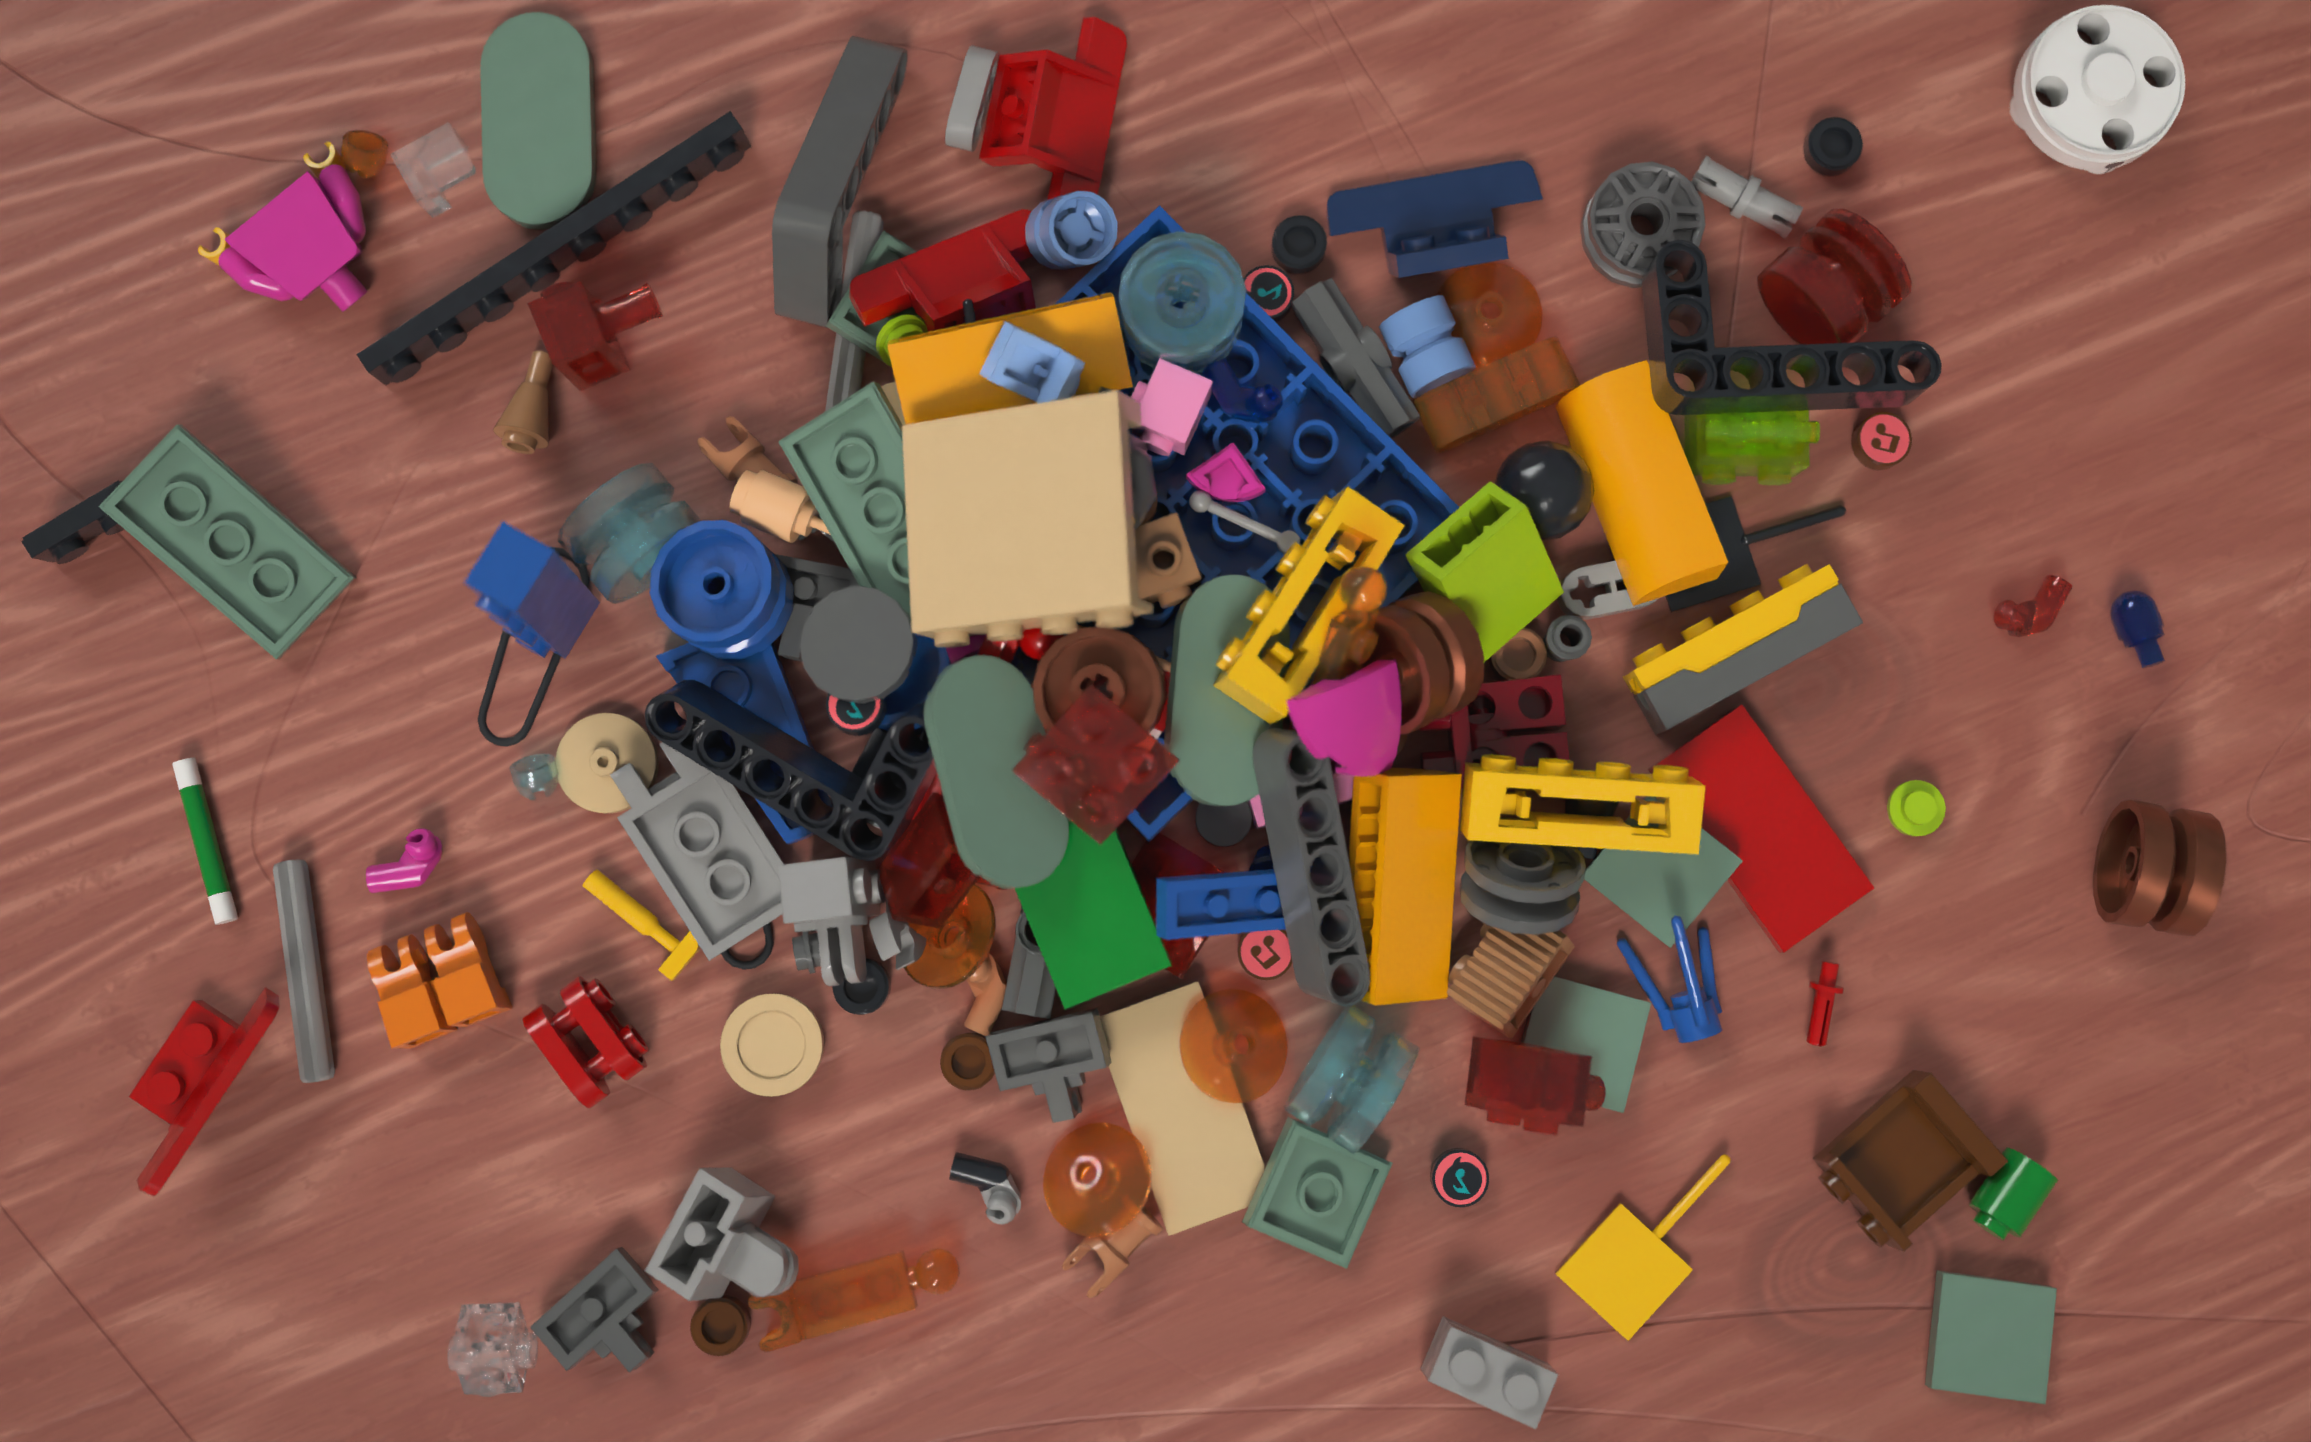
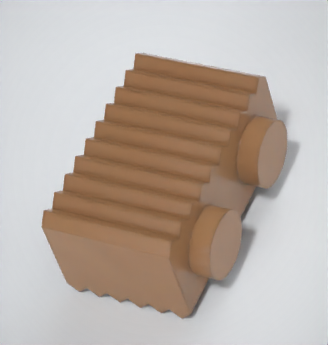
M1484 923L1480 931V936L1483 939L1480 941L1479 947L1474 950L1471 957L1469 955L1462 956L1451 970L1448 981L1451 986L1448 987L1447 994L1458 1005L1512 1040L1575 946L1569 937L1559 930L1537 935L1507 932Z

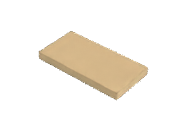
M1199 981L1100 1016L1112 1061L1109 1069L1168 1236L1249 1207L1265 1170V1165Z

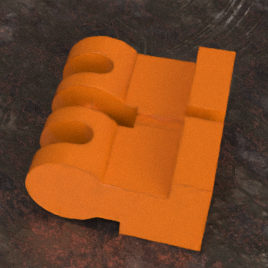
M469 912L451 918V930L455 940L454 947L440 924L425 928L424 939L427 953L439 975L435 980H431L428 956L418 939L412 934L401 937L397 941L401 967L392 950L385 944L367 952L368 969L381 1000L377 1003L391 1048L411 1049L457 1031V1027H467L513 1009L505 988L500 986L488 956L487 944L477 921Z

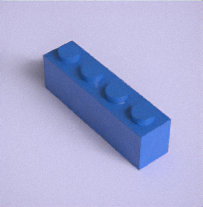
M503 521L464 581L479 596L474 604L476 607L489 614V618L502 626L504 632L516 639L515 642L542 658H545L550 650L566 659L600 604L599 600L555 550Z

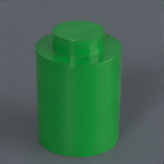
M2006 1147L2002 1153L2008 1162L1994 1175L1986 1177L1969 1203V1206L1978 1212L1973 1221L1982 1229L2003 1241L2008 1233L2021 1238L2058 1182V1179L2047 1169L2009 1147Z

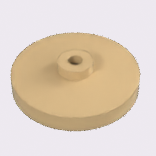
M598 713L583 718L566 732L558 746L555 768L562 790L575 804L589 811L612 814L628 810L631 807L610 774L631 763L649 789L653 787L656 780L659 760L652 737L639 723L615 713Z
M776 993L758 995L739 1005L727 1019L721 1035V1057L730 1077L743 1089L761 1096L785 1095L805 1085L817 1071L824 1052L823 1030L814 1012L800 1000Z

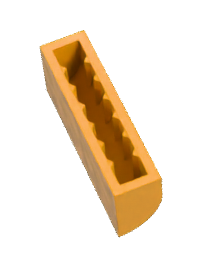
M1111 292L892 339L887 344L906 425L1037 403L995 384L979 374L1005 321L1062 347L1084 362L1079 386L1072 398L1098 394L1100 386L1113 391L1133 387L1116 303Z
M1644 360L1607 372L1567 393L1557 403L1556 410L1572 450L1583 458L1590 469L1595 490L1592 502L1632 605H1639L1718 579L1728 560L1669 413L1660 409L1654 401L1648 361Z
M1391 768L1374 776L1353 777L1349 865L1370 971L1368 991L1361 1001L1376 1006L1447 999L1462 774L1427 769Z

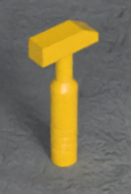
M598 869L594 870L582 886L596 896L597 899L607 905L639 933L651 936L671 952L658 969L671 981L677 978L700 950L699 944L690 931L680 942L660 926L658 918Z

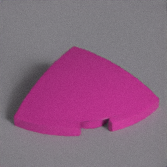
M1377 660L1343 680H1322L1286 700L1294 727L1308 751L1315 758L1325 759L1331 757L1337 763L1344 766L1336 767L1337 773L1365 777L1381 774L1392 768L1397 753L1401 728V693L1396 661Z

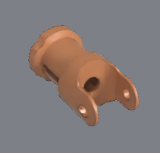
M732 416L726 418V424L730 432L742 443L741 445L728 452H719L706 438L700 437L697 440L703 454L728 481L736 480L738 482L746 470L754 473L764 470L797 484V479L791 473L784 474L764 454V445Z
M1126 1193L1121 1199L1123 1206L1100 1230L1093 1228L1062 1264V1269L1067 1271L1075 1266L1089 1251L1095 1250L1104 1264V1273L1087 1292L1089 1299L1102 1293L1130 1265L1128 1258L1151 1234L1159 1235L1164 1230L1154 1215L1129 1193Z

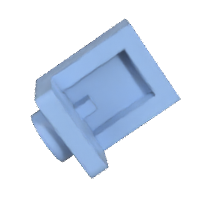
M1005 321L979 374L995 384L1037 403L1072 398L1078 389L1084 362L1062 347Z

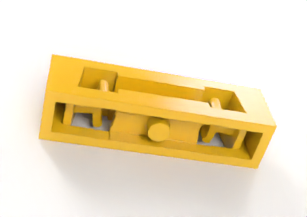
M1348 486L1332 499L1324 495L1316 504L1305 524L1313 529L1302 545L1295 541L1286 551L1276 567V571L1283 575L1272 593L1265 588L1259 594L1246 614V618L1253 622L1242 640L1236 636L1230 640L1215 664L1222 669V672L1213 686L1269 724L1287 715L1289 709L1286 700L1302 691L1405 526ZM1331 538L1336 539L1333 547L1326 552L1324 549ZM1357 550L1360 551L1351 568L1342 576L1333 580L1291 649L1289 650L1276 641L1274 645L1264 650L1262 653L1263 657L1260 659L1257 656L1268 639L1281 632L1324 562H1328L1340 571L1343 566L1353 561L1356 556L1355 552ZM1291 659H1293L1281 678L1279 676V673L1282 670L1283 666Z
M1493 754L1482 755L1481 763L1465 762L1460 831L1467 840L1699 854L1705 785L1695 778L1689 777L1687 768L1655 765L1653 766V774L1631 773V765L1596 762L1595 771L1573 769V761L1557 758H1540L1538 767L1516 766L1515 757ZM1507 787L1533 789L1543 797L1631 802L1630 818L1635 819L1638 825L1644 826H1630L1621 817L1530 812L1531 797L1526 796L1525 791L1515 790V792H1506ZM1635 795L1657 797V801H1646L1642 798H1635ZM1500 815H1516L1520 818L1528 819L1500 818ZM1648 823H1653V824H1658V825H1659V827H1645V826H1648Z

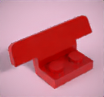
M1095 16L1086 17L1082 20L1075 60L1048 49L999 55L979 159L993 167L1035 164L1044 170L1053 172L1047 200L1075 191H1088L1098 195L1127 48V38L1124 32L1119 27Z
M1020 209L853 278L849 287V298L864 327L910 307H913L916 313L925 320L927 332L965 324L962 305L965 299L973 301L976 321L1035 309L1036 305L1031 279L1018 264V262L1033 256L1025 240V226L1031 210Z
M265 987L240 1025L203 1000H193L129 1095L131 1099L171 1124L168 1128V1134L137 1179L140 1191L154 1197L162 1189L273 1022L279 1010V995Z

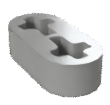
M973 45L969 47L947 121L945 144L947 146L974 152L992 94L999 59L997 51Z
M1616 561L1581 567L1570 572L1560 582L1564 593L1557 598L1561 610L1566 615L1578 616L1582 620H1589L1639 610L1651 605L1657 599L1633 606L1627 589L1617 591L1616 583L1623 582ZM1578 580H1584L1586 588L1605 586L1606 594L1598 595L1590 600V608H1584L1581 600H1572L1570 592L1578 587Z

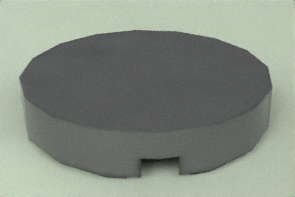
M852 586L833 591L814 606L803 624L799 648L804 669L817 687L839 700L863 704L885 698L903 684L910 673L908 670L912 665L913 656L916 657L918 641L916 634L912 633L911 618L898 601L876 588Z

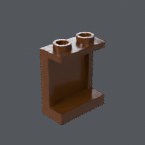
M1912 1070L1813 1157V1160L1824 1171L1818 1177L1823 1186L1840 1203L1843 1204L1846 1200H1849L1862 1215L1856 1221L1861 1230L1878 1247L1882 1248L1887 1244L1903 1252L1912 1245L1908 1236L1979 1173L1992 1176L2008 1162L1933 1074Z

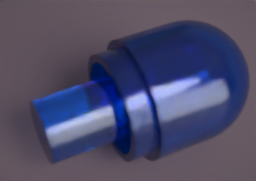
M2133 590L2122 593L2114 600L2110 610V617L2119 641H2123L2125 648H2135L2143 669L2165 662L2157 639L2165 635L2163 631L2165 625L2156 602L2150 595L2142 591Z

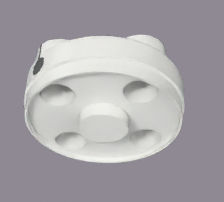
M2096 5L2081 8L2049 25L2025 51L2015 75L2014 95L2010 102V114L2013 121L2021 129L2025 130L2032 142L2052 159L2093 174H2106L2142 156L2157 144L2170 129L2180 111L2185 93V73L2181 56L2168 34L2153 20L2137 11L2114 5ZM2077 30L2085 32L2091 38L2093 45L2085 43L2080 38ZM2143 72L2150 74L2155 79L2157 87L2150 85L2146 81ZM2036 91L2044 93L2050 99L2052 107L2043 105L2038 100ZM2102 134H2106L2114 140L2117 150L2109 148L2104 143Z

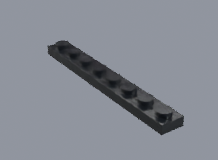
M727 112L356 355L367 372L384 385H388L391 382H403L411 378L420 370V363L438 351L444 353L457 348L467 339V333L484 321L494 322L503 318L513 309L514 302L530 291L539 292L552 286L559 279L562 270L576 261L585 262L593 259L605 249L606 242L622 231L631 232L639 229L651 219L652 212L668 201L677 202L688 197L697 189L698 182L714 171L723 172L738 164L744 157V152L752 147L742 127L732 112Z

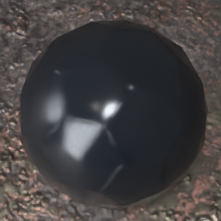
M1547 440L1527 443L1508 455L1498 469L1494 483L1527 506L1542 541L1561 538L1579 527L1590 512L1595 491L1590 469L1583 458L1567 445Z

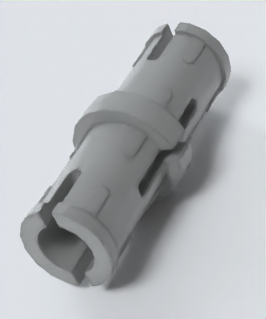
M1705 156L1699 166V170L1696 171L1691 180L1695 189L1731 208L1730 215L1738 219L1744 215L1780 234V237L1785 239L1792 230V224H1795L1803 207L1795 205L1761 187L1762 180L1751 175L1749 179H1746L1711 160L1710 157Z

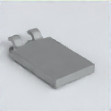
M662 742L659 744L677 771L648 789L631 763L610 774L631 809L617 818L710 961L783 914L778 865H784V863L731 783Z

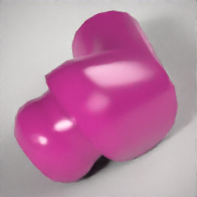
M425 828L415 829L406 836V840L409 843L405 845V851L398 862L367 867L366 883L371 893L419 887L424 884L442 857L441 840Z

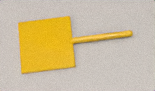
M1726 1154L1721 1155L1653 1231L1619 1203L1555 1273L1627 1341L1692 1272L1693 1269L1660 1239L1730 1164V1157Z

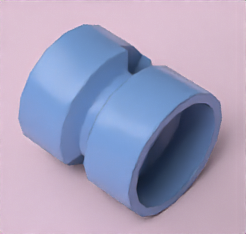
M1075 191L1043 201L1034 208L1026 222L1025 240L1030 253L1040 264L1050 269L1066 270L1096 263L1112 251L1117 239L1118 223L1113 209L1104 198L1093 192Z
M1443 295L1429 297L1413 303L1389 316L1379 326L1392 356L1404 358L1398 370L1411 398H1419L1439 391L1466 377L1476 368L1464 339L1452 337L1451 335L1456 322Z

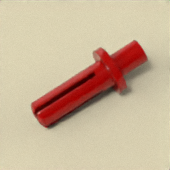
M1822 961L1819 982H1809V987L1816 990L1806 1041L1814 1046L1820 1047L1827 1044L1835 995L1843 994L1844 992L1843 987L1836 985L1840 965L1838 963Z

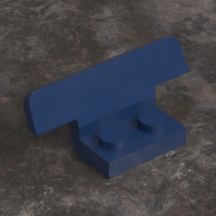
M1522 160L1503 162L1337 191L1327 201L1329 236L1380 228L1389 274L1398 278L1509 259L1506 236L1495 234L1491 208L1542 200L1543 197L1534 169L1529 163Z

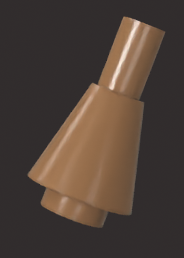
M533 351L525 381L520 384L493 428L494 433L502 439L501 444L511 451L533 454L535 449L546 448L549 445L548 390L546 388L554 362V357L549 353Z

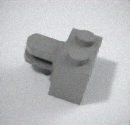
M841 857L778 865L784 924L794 923L795 932L817 931L821 973L827 986L841 985L844 977L851 984L862 983L867 974L862 925L868 924L867 917L881 915L880 903H884L886 900L885 877L881 869H876L875 860L862 861L857 858Z
M699 1168L645 1272L689 1301L720 1298L723 1296L730 1281H733L756 1297L780 1295L792 1286L799 1271L797 1255L790 1247L759 1228L775 1195L733 1168Z

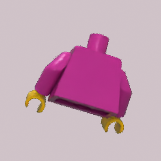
M326 142L325 145L330 153L324 162L315 163L309 153L304 154V162L312 172L307 171L233 233L228 234L218 227L214 228L213 231L221 238L219 248L212 252L200 245L198 252L203 257L220 266L224 272L246 291L282 302L293 297L303 301L317 289L321 288L338 308L344 312L368 292L346 267L363 252L359 243L366 234V227L360 195L345 170V161L331 142Z

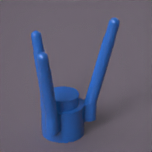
M1674 916L1671 919L1674 939L1687 990L1671 996L1672 1007L1667 1005L1625 938H1619L1617 946L1656 1009L1663 1031L1675 1028L1679 1043L1698 1041L1723 1031L1718 1014L1722 1013L1716 991L1710 936L1706 927H1701L1698 930L1703 987H1700L1683 920L1680 916Z

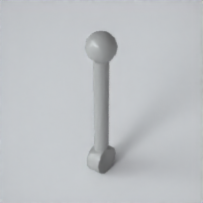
M1198 490L1190 496V506L1194 511L1200 513L1209 511L1277 543V548L1283 554L1286 553L1295 541L1300 544V538L1294 531L1288 530L1280 533L1212 501L1211 496L1205 491Z

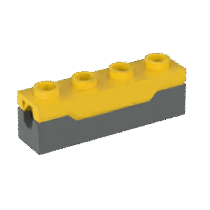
M1805 564L1778 579L1777 581L1783 590L1764 599L1761 592L1757 590L1730 605L1729 608L1734 616L1724 622L1715 625L1710 616L1680 632L1685 643L1667 652L1663 644L1660 643L1634 657L1632 660L1637 669L1623 676V679L1631 693H1634V698L1654 734L1657 735L1861 625L1863 621L1842 584L1838 583L1839 579L1831 565L1829 564L1813 573L1809 565Z

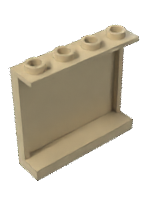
M1117 390L902 425L912 633L933 638L934 646L950 648L967 646L970 644L969 636L987 634V639L991 641L1017 640L1023 638V629L1041 627V632L1044 634L1073 633L1077 631L1078 622L1096 620V626L1124 627L1133 624L1132 616L1153 613L1152 604L1138 599L1128 428L1141 427L1139 402Z

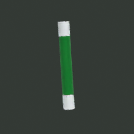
M186 758L173 762L172 765L215 925L235 921L238 919L196 759Z

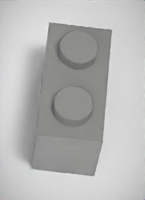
M1442 1316L1421 1366V1371L1429 1382L1534 1429L1537 1428L1559 1375L1547 1362Z

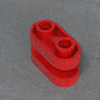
M578 976L560 990V995L566 1005L564 1009L556 1014L550 1007L542 1003L524 1016L522 1020L530 1037L571 1093L580 1103L591 1109L610 1094L604 1077L614 1070L622 1079L628 1081L647 1067L643 1055L649 1051V1048L643 1037L631 1024L623 1027L610 1010L616 1003L607 988L596 978L588 982L583 977ZM579 1025L599 1051L591 1059L571 1034V1031Z

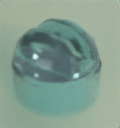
M551 754L530 755L517 760L509 768L517 791L529 800H536L535 792L544 790L546 797L551 796L559 782L558 769L554 756Z

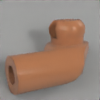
M971 951L966 953L959 963V972L963 978L967 979L976 998L964 1026L987 1036L991 1033L1002 1009L1007 981L998 961L991 954L985 951Z

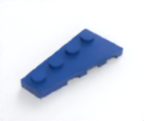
M774 642L767 649L744 659H718L699 651L689 643L656 656L676 683L683 680L699 681L814 749ZM722 731L726 744L735 749L732 737ZM770 760L774 773L784 778L781 767L775 761ZM818 789L821 800L826 805L833 807L830 796L825 791ZM756 799L786 844H793L816 835Z

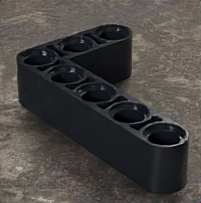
M1685 240L1671 241L1660 249L1643 274L1642 293L1652 394L1654 401L1660 409L1669 414L1700 415L1900 407L1910 404L1938 380L1941 374L1942 363L1939 354L1932 346L1915 340L1715 348L1707 263L1699 247ZM1669 266L1679 270L1683 275L1684 282H1676L1670 279L1663 267ZM1672 319L1682 322L1688 328L1689 336L1685 337L1676 334L1670 328L1668 320ZM1898 365L1910 370L1915 380L1914 383L1905 380L1901 376ZM1842 367L1853 370L1859 378L1860 385L1849 382L1843 374ZM1786 369L1798 372L1804 380L1805 387L1793 384L1788 379ZM1730 371L1743 374L1749 382L1750 389H1742L1735 385L1731 379ZM1679 373L1689 377L1694 384L1695 391H1685L1680 388L1675 382L1674 374Z
M683 680L655 696L647 704L644 714L646 726L650 733L659 741L852 857L862 861H872L881 857L903 836L937 773L930 744L920 740L914 731V723L922 725L926 729L924 722V706L926 701L914 706L891 726L865 779L860 778L696 680ZM674 702L684 709L687 720L678 715ZM722 731L732 737L735 749L726 744ZM770 760L775 761L781 767L784 778L774 773ZM890 771L899 774L903 778L907 790L899 789L893 784L890 778ZM818 789L825 791L830 796L833 807L826 805L821 800ZM866 818L873 820L879 825L882 836L874 834L869 829Z

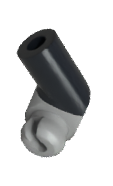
M956 1152L949 1180L978 1187L987 1206L985 1213L989 1220L1002 1225L1011 1222L1021 1208V1193L1009 1169L999 1162Z

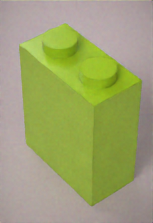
M1491 481L1405 554L1424 592L1430 591L1445 596L1465 612L1478 633L1484 654V662L1564 593L1527 506Z

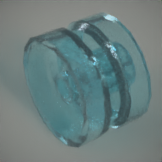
M1177 231L1155 237L1134 252L1121 275L1118 298L1119 315L1126 343L1141 362L1155 369L1159 359H1163L1193 373L1210 370L1229 355L1241 334L1246 287L1240 266L1227 249L1203 234ZM1179 301L1186 302L1183 309L1175 308L1173 305Z
M652 462L638 464L601 485L582 501L568 516L559 530L557 541L580 566L594 564L590 580L612 604L625 602L649 589L651 569L661 547L679 530L702 521L685 501L671 502L675 488Z
M1354 1005L1346 1006L1332 1024L1306 1064L1283 1108L1310 1126L1319 1122L1335 1101H1337L1338 1103L1327 1125V1137L1352 1154H1355L1363 1146L1390 1111L1404 1086V1082L1415 1063L1420 1049L1412 1042L1392 1031L1384 1035L1366 1056L1365 1053L1376 1031V1019Z

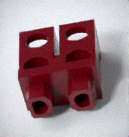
M1561 674L1482 683L1476 699L1462 710L1444 718L1434 719L1428 725L1418 729V732L1448 730L1449 751L1421 753V769L1462 774L1461 791H1463L1465 762L1481 763L1482 755L1511 756L1516 758V766L1538 767L1540 758L1569 760L1567 732L1509 737V733L1559 730L1566 725Z

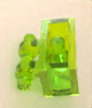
M1809 410L1685 415V455L1693 475L1702 476V483L1730 484L1736 482V476L1757 477V483L1761 485H1784L1791 483L1792 477L1797 476L1810 466L1809 443H1818L1820 437L1819 422L1809 421Z

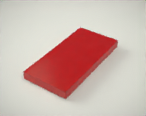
M1742 704L1653 765L1687 768L1689 777H1693L1705 785L1701 828L1743 860L1727 881L1779 953L1789 950L1875 888ZM1653 766L1648 769L1651 774H1653Z

